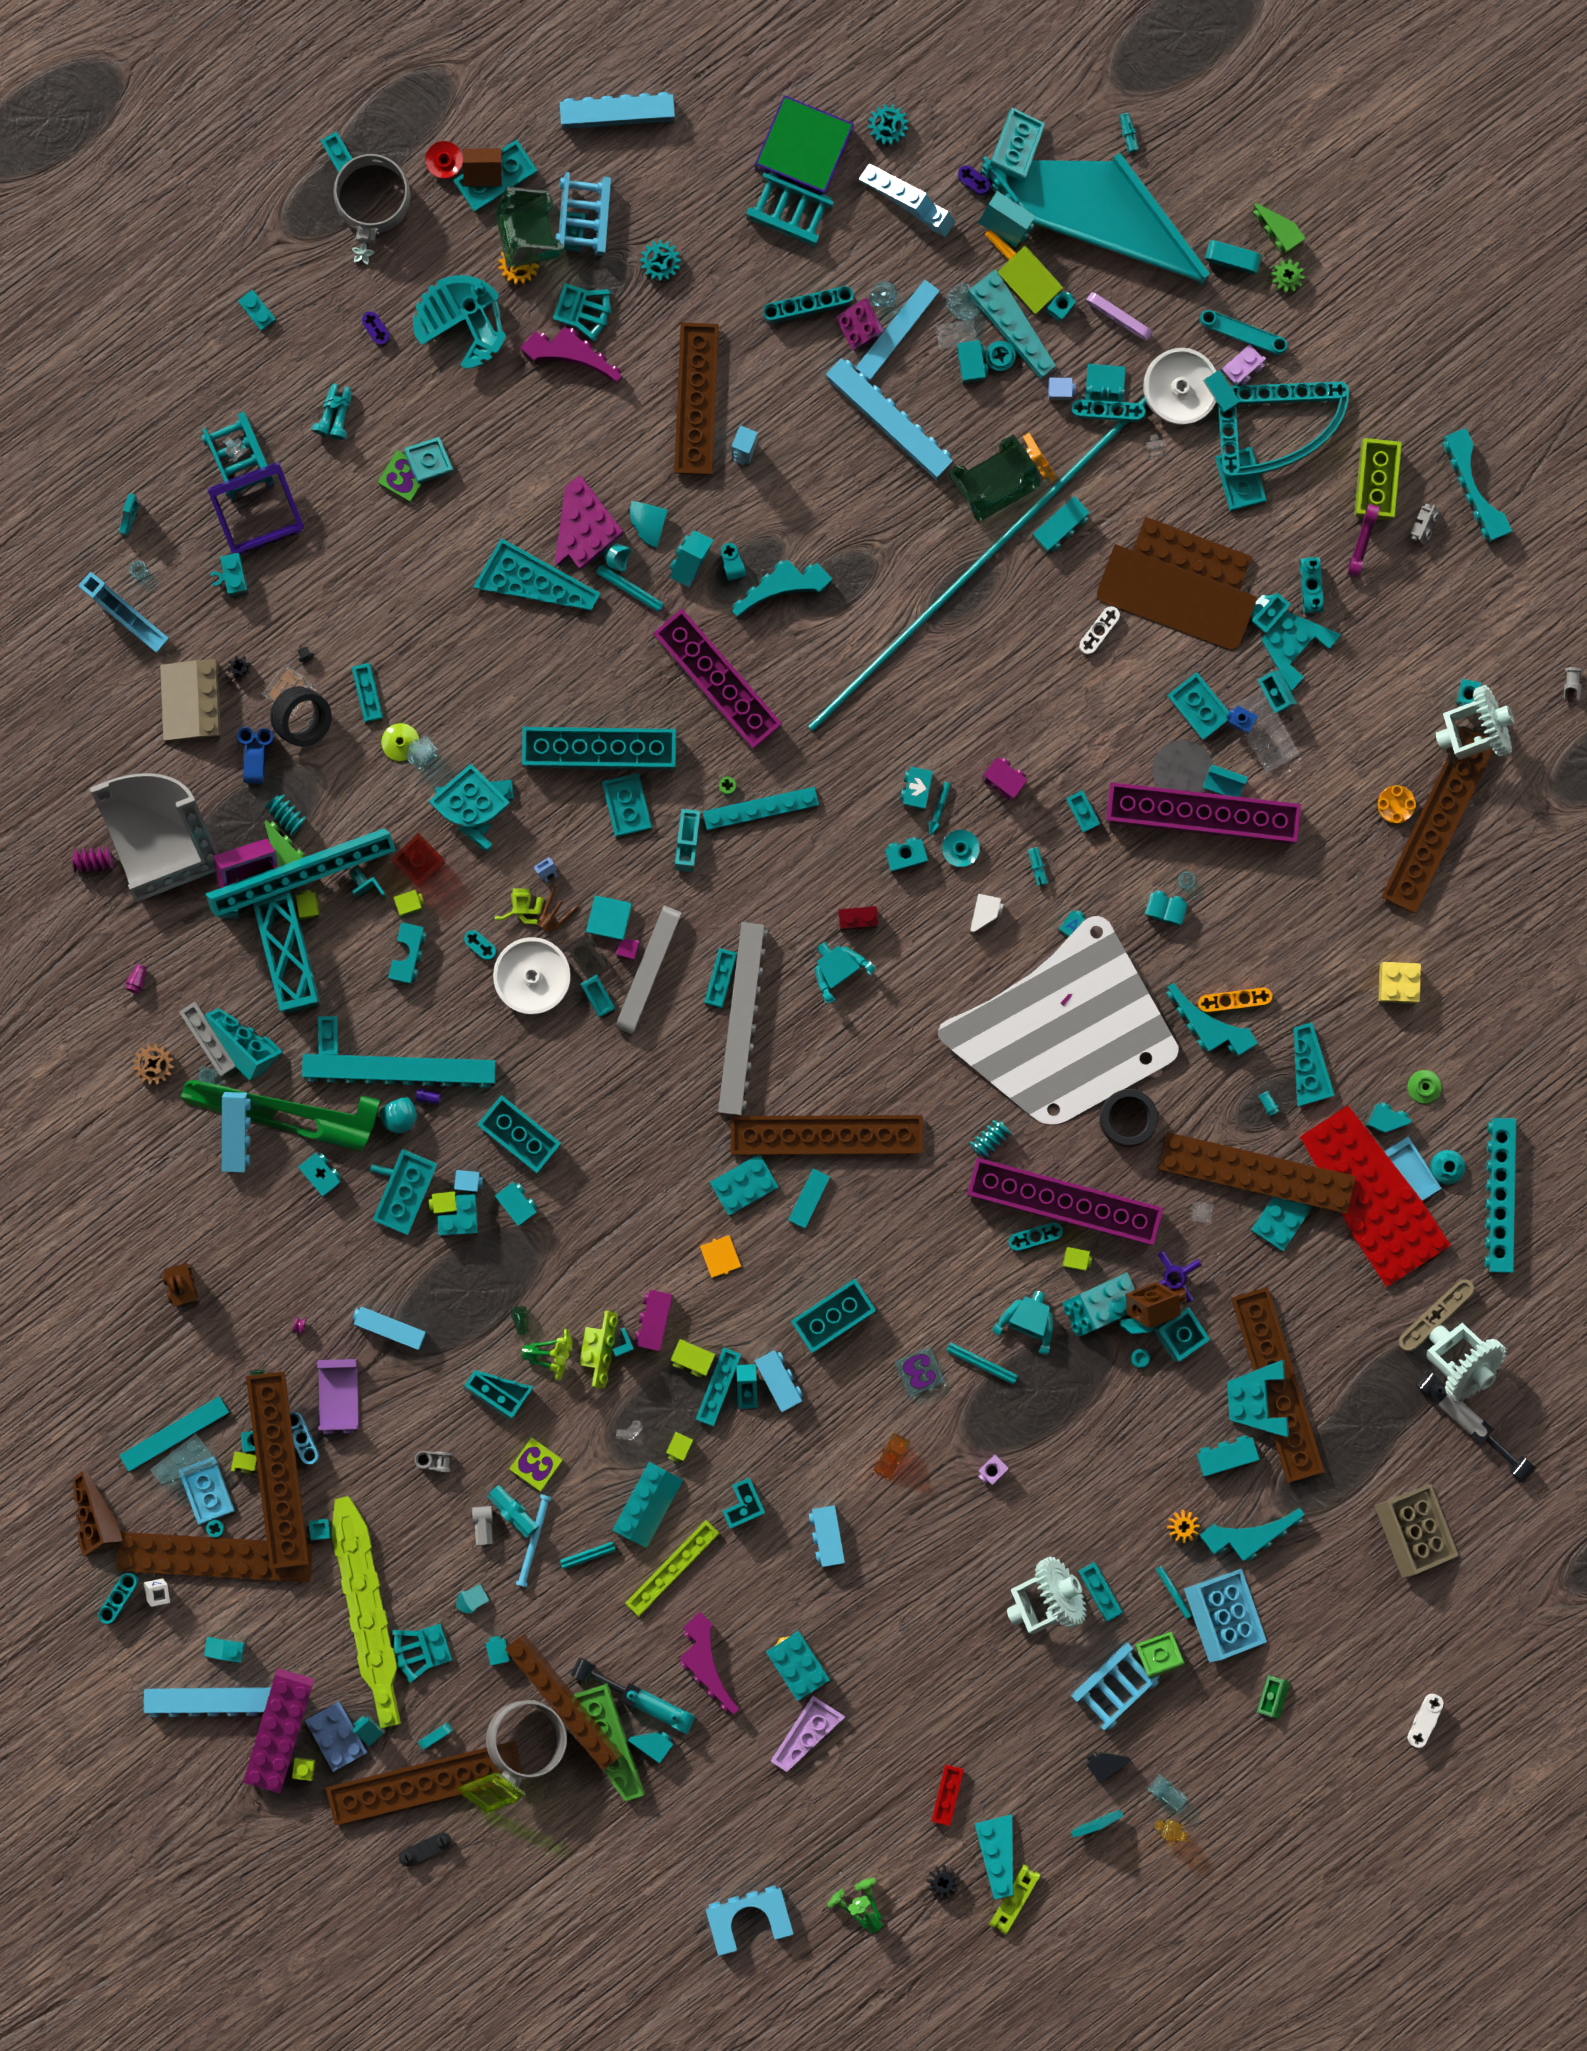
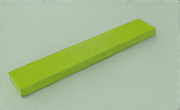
M705 1520L625 1604L639 1617L720 1533Z

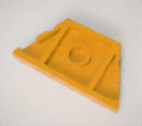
M1030 433L1023 436L1029 447L1026 451L1044 479L1049 478L1051 483L1057 480L1055 472Z

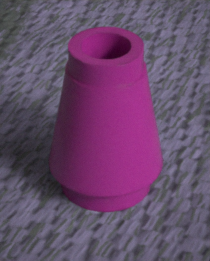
M136 964V967L125 982V989L127 991L140 994V991L143 990L147 970L145 966Z

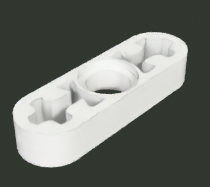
M1107 607L1082 638L1079 649L1083 654L1090 655L1094 653L1117 623L1120 617L1117 608ZM1113 611L1115 613L1114 617L1116 619L1111 618L1107 624L1111 626L1108 628V626L1100 620L1102 619L1103 621H1105L1108 616L1106 613H1111ZM1096 626H1102L1105 629V633L1102 636H1097L1094 633ZM1092 637L1099 640L1098 643L1095 640L1091 644L1092 650L1089 648L1087 650L1084 649L1085 645L1083 643H1088Z

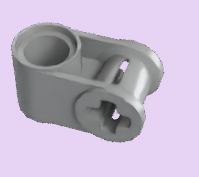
M421 1451L415 1456V1464L422 1469L450 1472L449 1461L452 1453ZM421 1454L428 1456L429 1462L427 1465H420L418 1463V1457ZM442 1457H444L443 1466H441Z

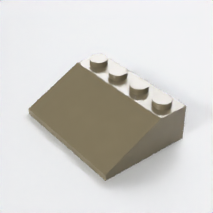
M216 659L160 665L163 741L221 738L219 677Z
M1431 1483L1374 1505L1402 1578L1418 1574L1459 1556Z

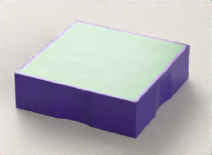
M784 95L755 162V170L766 174L769 172L779 176V179L789 181L802 189L819 196L821 194L826 195L835 175L839 159L844 154L854 130V124Z

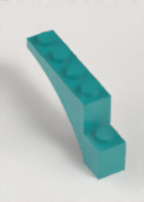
M788 559L784 562L781 560L774 566L775 571L769 575L767 573L760 580L761 584L757 588L753 586L746 593L747 597L743 601L739 599L732 606V614L738 619L757 604L783 594L816 592L819 595L832 583L833 579L818 563L807 566L803 571L805 574L802 575Z
M1175 983L1166 988L1167 997L1178 1006L1176 1011L1181 1018L1185 1017L1189 1023L1186 1026L1192 1035L1195 1033L1198 1037L1197 1043L1202 1051L1206 1050L1208 1053L1227 1041L1229 1044L1226 1046L1230 1053L1239 1056L1258 1043L1248 1027L1245 1029L1234 1027L1203 1013L1181 993Z
M1298 1508L1279 1520L1251 1528H1223L1213 1523L1201 1532L1199 1536L1212 1554L1216 1552L1218 1554L1222 1553L1228 1548L1226 1544L1229 1543L1241 1561L1245 1559L1250 1561L1257 1555V1550L1260 1548L1266 1549L1272 1544L1271 1540L1276 1536L1278 1538L1282 1537L1288 1532L1286 1529L1289 1526L1293 1525L1295 1527L1302 1522V1517L1305 1514L1301 1508Z

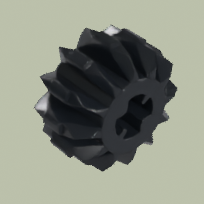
M943 1865L942 1872H940L938 1866H936L937 1874L935 1875L930 1871L929 1875L933 1879H926V1882L933 1883L927 1888L928 1890L935 1888L932 1893L933 1896L940 1892V1899H943L944 1893L950 1898V1890L954 1893L957 1892L952 1886H959L960 1884L958 1881H953L958 1878V1874L950 1876L954 1871L953 1868L946 1872V1865ZM941 1877L944 1880L948 1879V1882H946L947 1886L938 1885Z

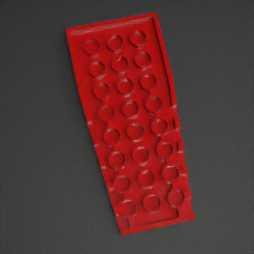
M1349 1106L1344 1107L1300 1136L1316 1167L1356 1176L1347 1214H1341L1355 1241L1385 1287L1451 1246L1421 1198Z

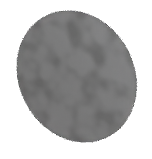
M1176 740L1163 746L1155 756L1152 766L1153 779L1158 788L1203 793L1206 790L1203 788V784L1209 767L1213 765L1207 751L1199 744L1189 740Z

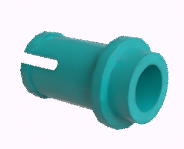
M1269 1091L1258 1096L1266 1109V1114L1272 1116L1279 1112V1105L1275 1104Z

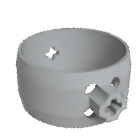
M365 154L353 158L342 167L334 183V201L340 216L350 227L357 230L356 240L365 243H375L376 234L387 232L396 227L403 220L410 206L411 192L405 173L398 164L381 155ZM378 165L394 171L405 185V195L400 208L393 216L382 222L363 223L346 214L340 206V191L344 181L352 172L364 166Z
M535 1700L517 1701L504 1706L492 1718L486 1735L488 1754L494 1765L502 1771L499 1782L515 1789L519 1788L522 1779L539 1778L551 1772L561 1761L567 1744L566 1730L559 1715L548 1705ZM521 1705L533 1706L544 1712L551 1720L556 1732V1747L551 1760L541 1770L529 1775L520 1774L510 1769L501 1759L496 1746V1734L501 1720L509 1711Z

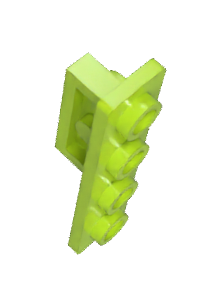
M605 1311L602 1329L585 1328L579 1365L595 1368L592 1387L605 1389L608 1381L612 1347L615 1342L614 1336L618 1324V1313Z

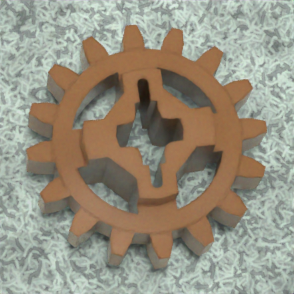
M155 1043L154 1048H152L150 1044H147V1049L140 1047L142 1052L140 1054L135 1053L138 1059L132 1060V1062L137 1064V1066L133 1067V1070H138L136 1077L142 1076L141 1081L143 1083L148 1080L149 1085H152L153 1081L160 1085V1079L166 1082L165 1076H172L169 1070L175 1068L173 1065H170L174 1058L168 1057L171 1054L170 1051L164 1052L166 1047L162 1046L159 1049L158 1044ZM149 1052H159L161 1054L152 1056ZM144 1057V1059H145V1064H144V1066L141 1068V1061H142V1058ZM151 1060H158V1062L156 1063L157 1067L155 1069L153 1067L149 1068V1066L151 1065ZM165 1060H166V1068H165V1070L163 1071V1070H162V1064H163V1063L165 1062ZM150 1072H153V1073H155L157 1076H156V1077H149V1076H147L146 1074H148V1073H150Z

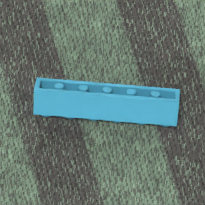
M660 92L658 95L650 96L649 93H643L638 97H631V95H621L620 98L603 96L601 99L585 97L578 101L568 98L560 102L562 129L675 121L673 94L668 92Z

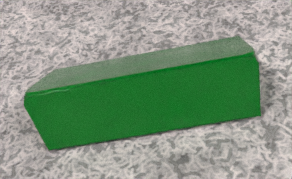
M1268 1675L1257 1712L1279 1719L1290 1682Z

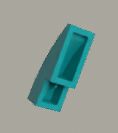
M681 809L675 870L694 872L700 811Z

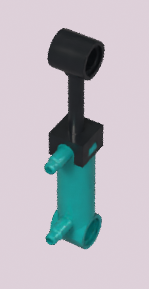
M581 1657L578 1658L570 1675L585 1683H588L590 1678L603 1685L608 1683L609 1688L623 1695L620 1701L659 1719L685 1734L689 1733L696 1716L630 1682L626 1688L595 1672V1664Z

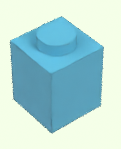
M456 1170L455 1190L478 1192L479 1188H482L483 1177H480V1172Z

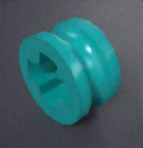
M212 1520L207 1524L206 1532L211 1537H219L224 1532V1525L219 1520ZM217 1523L219 1524L220 1532L213 1534L211 1533L212 1529H210V1526Z

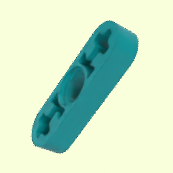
M1055 1222L1011 1235L1008 1245L1012 1250L1020 1251L1059 1239L1062 1236L1063 1229L1060 1224ZM1051 1226L1059 1229L1056 1237L1053 1234L1046 1235L1048 1239L1044 1240L1042 1228H1045V1232L1050 1231ZM1033 1231H1038L1041 1234L1039 1242L1031 1241L1030 1234ZM1027 1233V1241L1030 1245L1026 1246V1242L1020 1243L1019 1248L1016 1245H1012L1014 1237L1023 1239L1025 1238L1023 1234Z

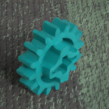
M884 104L883 109L878 106L876 109L877 113L871 112L873 118H868V123L871 124L868 126V130H872L870 137L876 136L875 142L877 143L881 140L882 146L886 142H889V145L892 146L893 141L898 144L900 141L899 137L905 138L903 132H908V127L905 126L908 124V120H904L906 113L900 114L901 108L899 107L895 110L894 104L890 108H887V105ZM879 117L880 124L876 127L875 123ZM885 122L891 124V128L885 126ZM899 123H900V124H901V127H900V130H899L898 133H897V130H896L895 127H896L897 125H899Z
M659 240V244L652 241V247L646 245L647 252L642 251L641 255L644 258L640 259V263L644 264L641 266V270H647L645 276L652 275V281L657 277L659 282L664 277L669 281V275L675 277L674 270L679 271L680 269L676 264L681 263V259L677 258L680 256V253L674 252L676 246L669 247V241L664 245L662 240ZM660 249L666 250V251H668V252H667V253L662 252V251H660ZM653 252V258L648 261L649 255ZM661 258V260H663V264L657 262V259ZM673 261L671 268L668 270V264ZM653 269L659 270L661 273L655 272Z

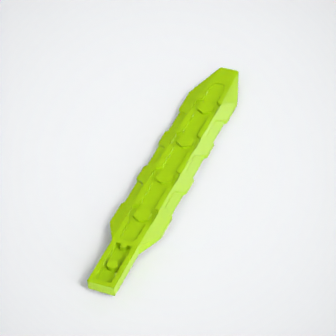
M350 1496L335 1499L331 1537L335 1556L338 1557L343 1594L346 1595L350 1614L349 1622L351 1631L354 1633L358 1651L357 1659L360 1674L373 1691L380 1728L401 1724L393 1688L397 1663L387 1629L386 1611L383 1610L380 1596L379 1578L377 1572H375L371 1554L372 1546L368 1527Z

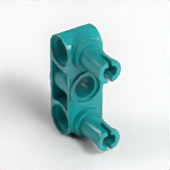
M1300 558L1304 614L1323 612L1324 601L1320 558ZM1311 580L1316 583L1315 590H1310L1307 587L1308 581Z

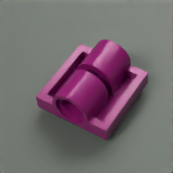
M867 298L862 299L836 316L852 351L875 341L884 332Z

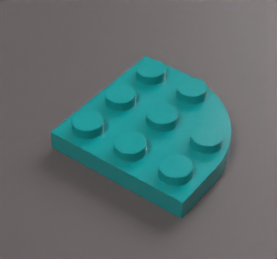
M472 764L468 765L429 800V804L445 820L454 825L468 828L479 827L491 822L510 806V802Z

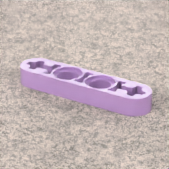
M1091 292L1086 299V302L1139 338L1148 341L1153 332L1148 327L1096 293Z

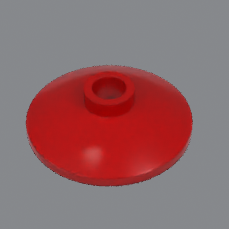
M436 142L427 150L425 156L426 167L435 177L442 179L451 178L460 171L463 165L462 152L452 142ZM447 159L448 163L442 164L441 160Z

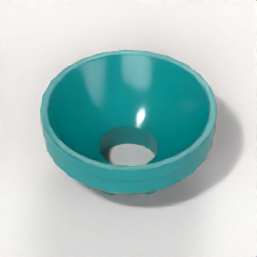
M1443 1150L1432 1158L1430 1171L1437 1182L1451 1185L1457 1183L1463 1177L1465 1162L1457 1152ZM1446 1161L1454 1163L1455 1169L1453 1172L1445 1171L1444 1164Z

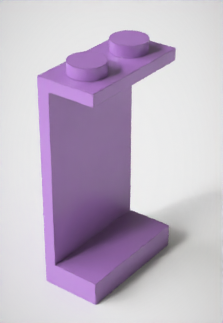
M357 1359L317 1360V1368H319L320 1415L318 1430H323V1434H335V1430H342L343 1433H354V1429H359Z

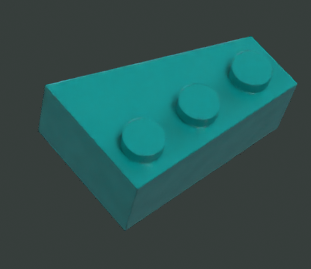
M474 1370L463 1389L509 1421H512L534 1386Z

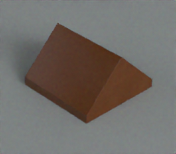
M502 148L464 149V187L502 186Z

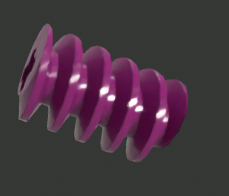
M105 846L104 852L101 851L100 847H97L96 853H94L92 848H90L89 853H86L83 848L81 854L78 853L77 849L74 850L73 869L75 874L77 868L80 873L84 872L85 867L88 872L92 871V867L97 872L100 866L106 871L108 865L111 870L114 869L113 854L107 846Z

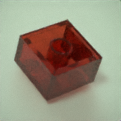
M419 833L391 859L393 864L419 889L446 863L445 859Z

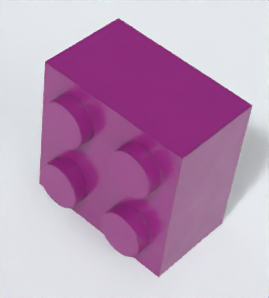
M997 757L984 773L982 781L1012 803L1028 780L1025 778L1026 774L1021 770L1017 769L1015 771L1011 768V763L1003 757L1001 759Z

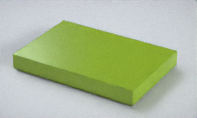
M1026 246L998 271L1000 276L1035 314L1063 289L1060 283Z

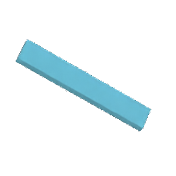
M924 280L856 366L855 370L863 373L868 380H871L940 291Z

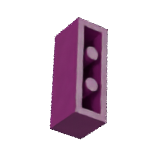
M655 1290L645 1293L643 1304H646L645 1312L641 1311L639 1323H642L641 1331L637 1330L634 1341L638 1342V1347L656 1351L661 1350L672 1294Z

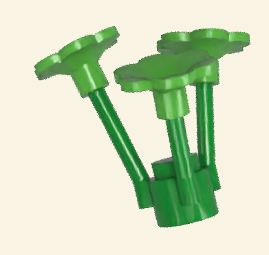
M875 1878L865 1879L854 1885L856 1891L863 1889L866 1896L855 1898L849 1907L842 1899L845 1894L843 1888L836 1892L827 1903L829 1909L836 1904L841 1909L844 1908L864 1929L867 1928L870 1933L877 1932L883 1926L880 1921L882 1916L878 1912L872 1896L871 1886L877 1883ZM870 1905L873 1908L874 1914L872 1912L868 1913L867 1908H869ZM858 1914L864 1916L863 1920L858 1916Z

